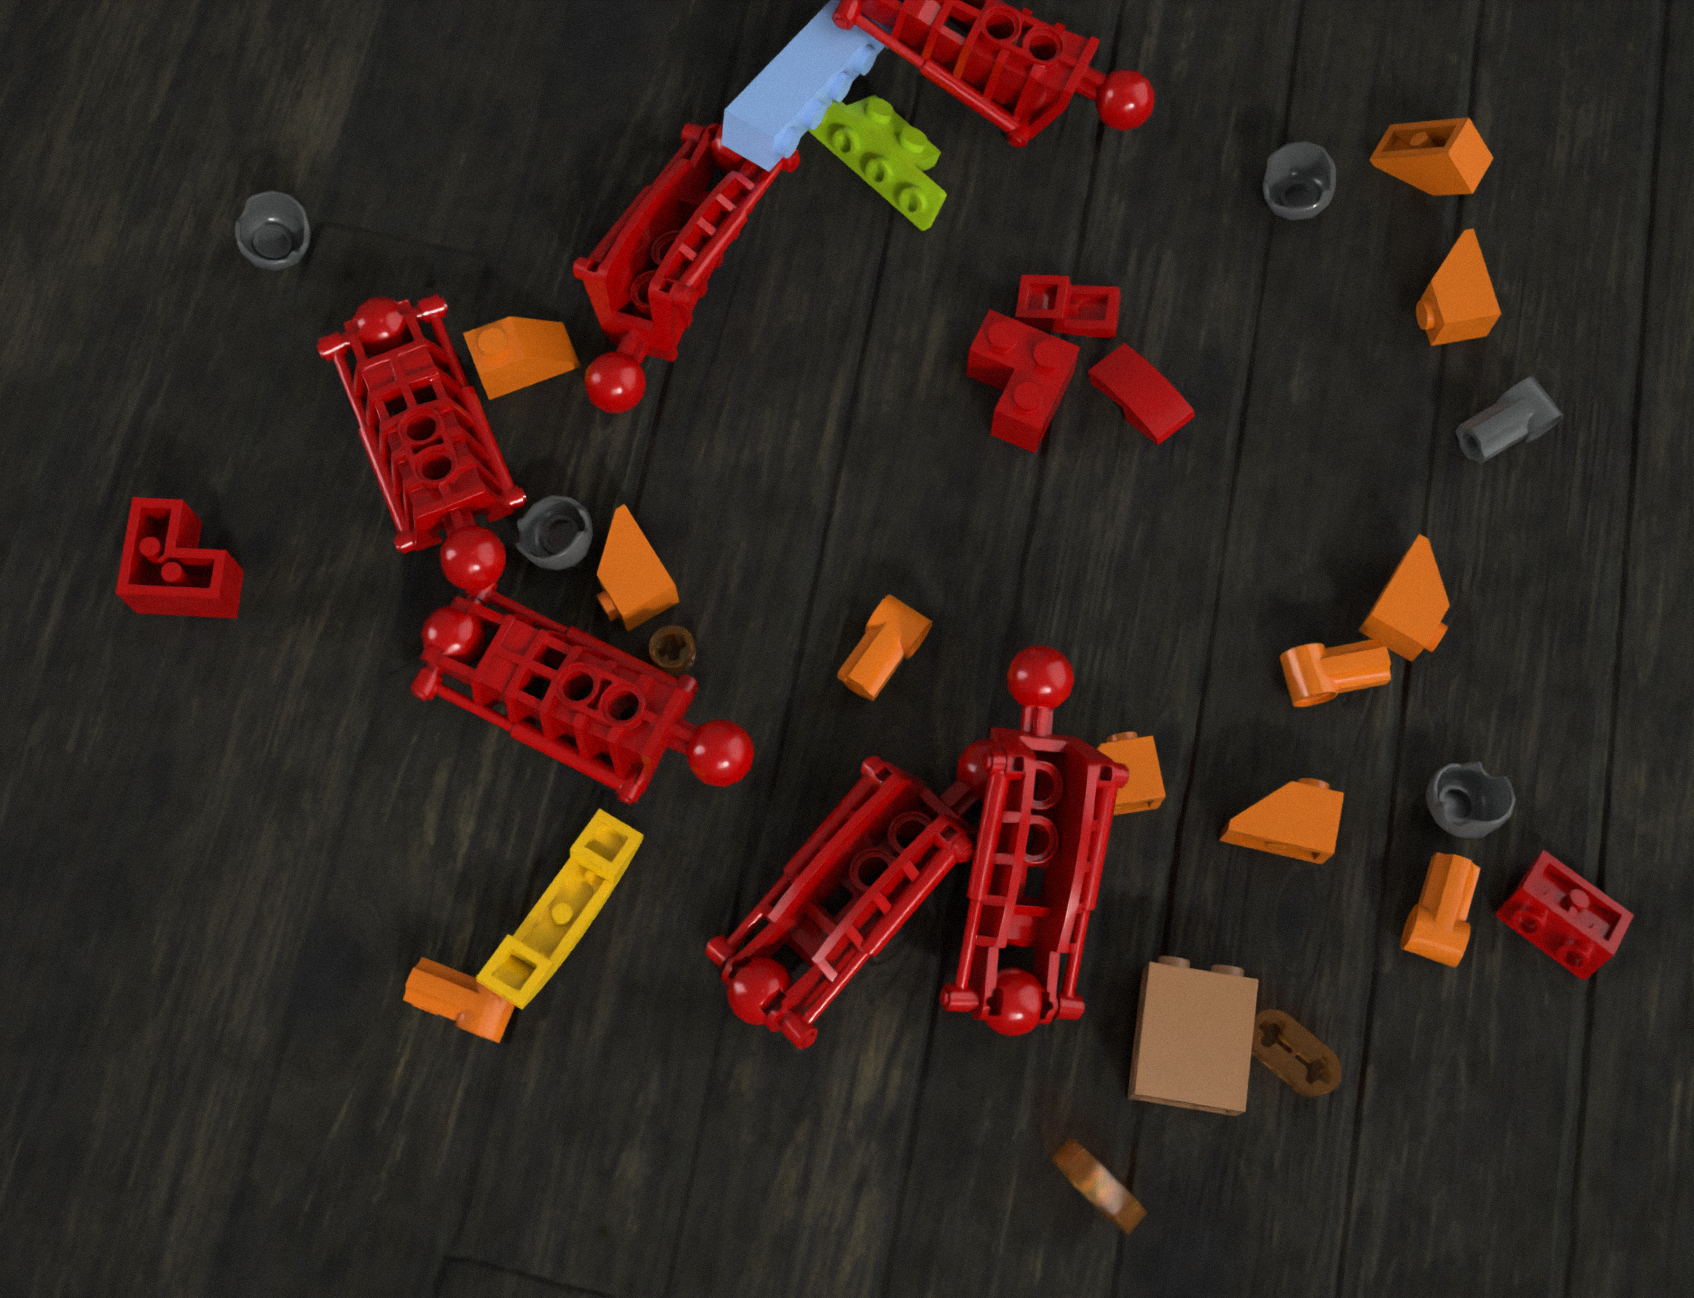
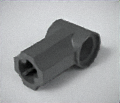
M1531 376L1506 391L1497 400L1496 404L1460 424L1455 432L1458 436L1459 447L1466 457L1482 464L1522 439L1525 442H1530L1554 427L1564 415L1536 378Z

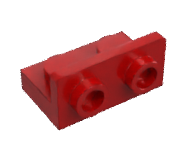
M1545 850L1532 860L1515 892L1496 912L1497 918L1583 980L1587 979L1614 956L1634 916Z

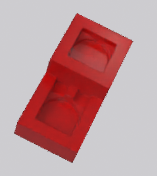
M1021 275L1015 319L1032 327L1058 333L1116 339L1121 303L1119 286L1071 285L1069 276Z
M1125 343L1088 370L1090 383L1123 407L1125 421L1157 445L1161 444L1195 417L1192 407L1173 385L1147 360Z

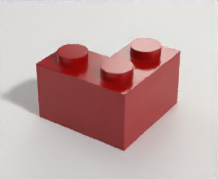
M989 309L969 349L966 376L1004 391L994 410L990 435L1036 453L1074 374L1080 347Z
M132 497L116 594L136 613L237 619L244 570L227 550L198 549L202 521L184 500Z

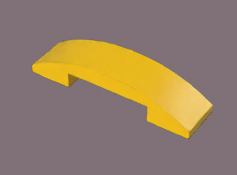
M599 808L570 848V858L515 934L513 936L507 934L476 977V981L518 1008L523 1009L549 981L589 928L630 864L644 835Z

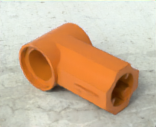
M888 594L873 612L865 628L866 634L837 672V678L858 696L874 701L903 659H910L918 650L933 622L891 594Z
M1379 638L1325 648V645L1322 643L1306 644L1289 649L1279 657L1294 707L1320 704L1335 698L1338 693L1385 685L1391 680L1389 653L1387 647L1381 643Z
M1437 852L1431 857L1419 902L1415 904L1409 913L1402 932L1401 949L1453 968L1459 964L1469 941L1471 925L1469 922H1466L1480 867L1472 863V860L1456 854Z
M424 957L413 967L406 982L403 997L405 1002L412 1004L414 1007L455 1021V1026L496 1043L500 1042L515 1008L514 1004L478 983L476 977Z

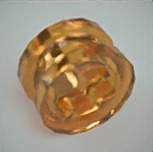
M676 625L665 626L657 630L651 637L649 651L656 668L672 676H677L689 671L694 665L697 656L694 639L690 632L683 627ZM676 640L678 647L684 643L687 647L680 650V658L670 661L668 654L663 658L659 655L666 651L665 643L668 641Z

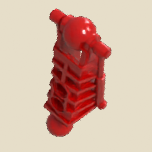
M841 0L832 15V20L838 28L851 30L856 25L919 68L921 75L1008 133L1007 139L1009 143L1016 148L1025 147L1029 139L1035 137L1066 110L1075 92L1095 101V108L1100 120L1110 128L1121 131L1138 128L1149 118L1153 111L1155 92L1149 79L1138 71L1126 68L1106 75L1089 67L1098 49L1099 39L1093 36L1087 39L1065 31L1066 26L1058 22L1055 26L1033 17V11L1025 7L1020 11L1001 0H905L903 3L898 0ZM866 17L893 29L891 35ZM947 20L968 34L967 38L946 27Z
M694 123L685 124L681 131L682 147L651 185H646L588 258L579 257L574 262L572 267L574 277L583 280L603 333L614 345L618 346L615 352H608L595 358L586 370L584 385L586 395L593 405L606 413L621 414L635 408L644 397L647 385L644 369L641 366L645 356L650 355L674 363L678 355L677 346L684 329H689L693 321L692 311L699 297L705 296L708 290L707 281L714 268H720L724 261V251L733 240L738 238L740 230L748 221L749 213H752L756 203L780 171L793 172L798 167L800 155L797 149L789 158L782 157L770 171H767L721 144L723 123H711L708 127ZM694 151V153H693L691 159L688 160L687 158H688V157L691 155V153ZM717 167L727 174L712 192L704 191Z
M437 293L418 300V304L415 306H411L408 298L401 301L386 296L369 298L358 307L351 320L343 322L346 332L340 334L337 331L318 338L319 344L316 346L321 358H325L327 362L334 361L360 426L358 434L397 530V533H395L396 537L393 538L398 552L402 551L403 554L413 550L418 552L443 542L439 530L445 528L447 538L440 549V563L443 574L456 587L468 591L486 589L499 580L506 567L505 546L490 529L478 526L474 517L484 513L489 523L514 514V510L526 506L524 502L528 500L524 490L514 485L475 388L469 386L442 320V318L447 316L446 311L449 310L444 297H439ZM424 321L427 324L431 323L440 346L424 337L419 323ZM350 349H353L358 362L354 377L345 357ZM448 368L451 372L452 377L446 373ZM434 395L437 396V400L417 404L418 401ZM363 401H367V406H366V408H365V405H364ZM405 406L408 407V409L394 416L392 415V411L403 408Z
M497 583L482 590H466L464 594L467 597L465 599L455 596L450 605L435 609L424 621L421 631L424 650L419 659L426 667L420 668L409 687L413 691V696L422 701H426V699L432 701L436 694L509 731L510 737L615 789V793L618 795L617 799L625 804H636L641 794L645 793L667 747L687 755L688 766L694 776L708 785L720 787L740 782L751 770L754 757L753 740L743 727L733 721L715 719L700 726L684 720L699 688L696 679L687 674L679 675L676 678L574 626L568 628L496 592ZM490 602L512 614L505 616L484 606H487ZM535 626H538L542 629L537 630L535 629ZM485 627L497 632L477 668L469 667L468 665L473 664L484 652L487 641ZM547 660L558 666V670L545 666V661ZM442 675L470 686L473 699L442 684ZM536 677L550 683L543 700L527 694ZM593 686L592 692L588 697L575 701L580 690ZM498 704L505 706L508 716L492 709V707ZM635 705L639 706L633 717L628 720H619L620 715L626 708ZM537 723V724H539V725L542 726V729H540V728H538V727H536V726H534V725H532V724ZM573 741L577 743L578 748L569 744L568 742ZM608 758L612 760L613 765L603 761V759Z
M1044 644L1031 645L1020 651L1011 661L1006 674L1008 691L1017 703L1022 706L1020 730L994 727L990 731L993 749H989L982 759V767L985 769L986 774L989 775L967 890V897L970 898L956 979L955 984L946 983L940 991V1004L945 1011H971L972 1017L975 1020H984L996 1033L1008 1037L1029 1033L1038 1024H1050L1053 1018L1078 1020L1084 1012V1000L1080 993H1075L1085 936L1090 911L1094 910L1096 906L1118 788H1123L1129 780V770L1124 763L1114 762L1110 757L1076 736L1052 734L1054 709L1070 696L1075 680L1073 667L1065 655L1059 650ZM1036 777L1038 781V788L1036 794L1033 796ZM1030 827L1033 833V843L1030 849L1026 851ZM1028 866L1045 868L1040 898L1024 896ZM1006 945L1034 947L1033 974L1028 970L1018 967L1003 968L997 971L999 948H1006ZM1060 953H1068L1060 992L1057 991ZM971 968H972L971 985H968V984H969V979H970Z
M979 739L964 749L958 759L956 769L957 781L941 796L919 778L890 762H884L877 755L870 756L863 761L861 765V774L863 776L783 868L784 874L728 939L724 935H720L708 942L705 954L722 970L721 981L727 986L728 1004L735 1016L748 1024L765 1025L772 1032L781 1030L798 1049L807 1048L813 1044L818 1033L813 1023L871 956L876 957L957 862H968L973 858L978 830L964 817L978 803L983 804L989 774H986L985 769L982 767V759L989 749H993V740ZM917 837L906 849L903 848L907 840ZM883 872L872 886L865 885L871 875ZM842 886L852 899L833 918L822 905ZM765 918L769 924L739 951L737 948L759 922ZM785 943L810 967L795 984L787 968L770 958ZM815 999V1001L809 1006V1008L802 1014L801 1011L805 1009Z

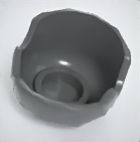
M1309 141L1293 142L1284 145L1269 156L1262 190L1268 208L1275 215L1289 220L1314 218L1330 204L1336 187V168L1333 159L1324 147Z
M270 190L250 196L246 200L241 216L235 222V237L241 254L256 267L280 271L297 264L309 247L311 230L305 208L290 194Z
M550 495L533 503L523 518L517 521L519 542L515 543L518 551L539 568L561 571L575 566L587 555L592 543L593 526L589 512L583 505L571 497Z
M1479 761L1463 764L1449 763L1443 766L1430 777L1425 792V803L1438 826L1451 835L1468 839L1484 837L1504 824L1512 815L1516 802L1511 781L1507 776H1490L1484 771L1482 763Z

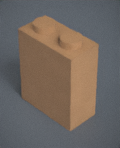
M1159 956L1157 963L1149 962L1143 968L1127 1099L1230 1116L1244 1113L1246 1111L1259 979L1243 977V969L1229 965H1212L1211 972L1190 968L1189 960L1173 956Z

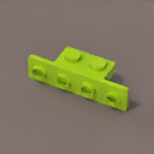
M876 95L847 106L842 101L837 102L833 100L831 106L826 110L820 125L815 130L808 129V131L920 230L924 231L930 228L946 198V192L924 174L923 171L935 166L941 151L927 140L926 135L922 131L912 127L894 111L887 101L880 99Z

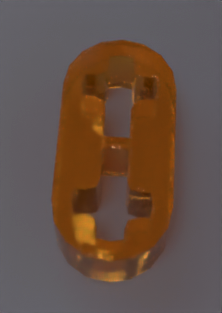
M1268 1009L1255 1015L1251 1053L1304 1096L1318 1097L1331 1092L1337 1087L1341 1079L1342 1068L1337 1056L1327 1046L1281 1010ZM1274 1022L1281 1027L1278 1037L1291 1048L1289 1052L1276 1043L1269 1047L1263 1046L1260 1041L1264 1033L1258 1028L1260 1023L1266 1027ZM1298 1054L1309 1063L1320 1059L1325 1064L1321 1070L1322 1075L1326 1078L1325 1083L1321 1080L1314 1081L1311 1084L1307 1083L1304 1077L1308 1070L1294 1057Z
M1069 1138L1051 1157V1161L1064 1176L1125 1234L1129 1235L1147 1215L1143 1206L1087 1150L1072 1138Z

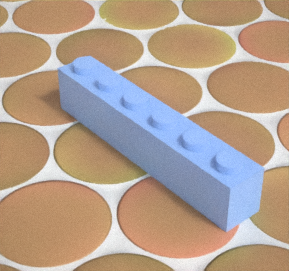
M830 0L724 110L721 144L763 169L770 171L782 157L787 159L794 153L800 138L808 129L815 130L820 125L832 101L841 102L859 74L866 75L872 68L877 55L884 47L889 48L856 25L851 30L838 28L832 20V15L841 0ZM866 17L891 35L893 29Z

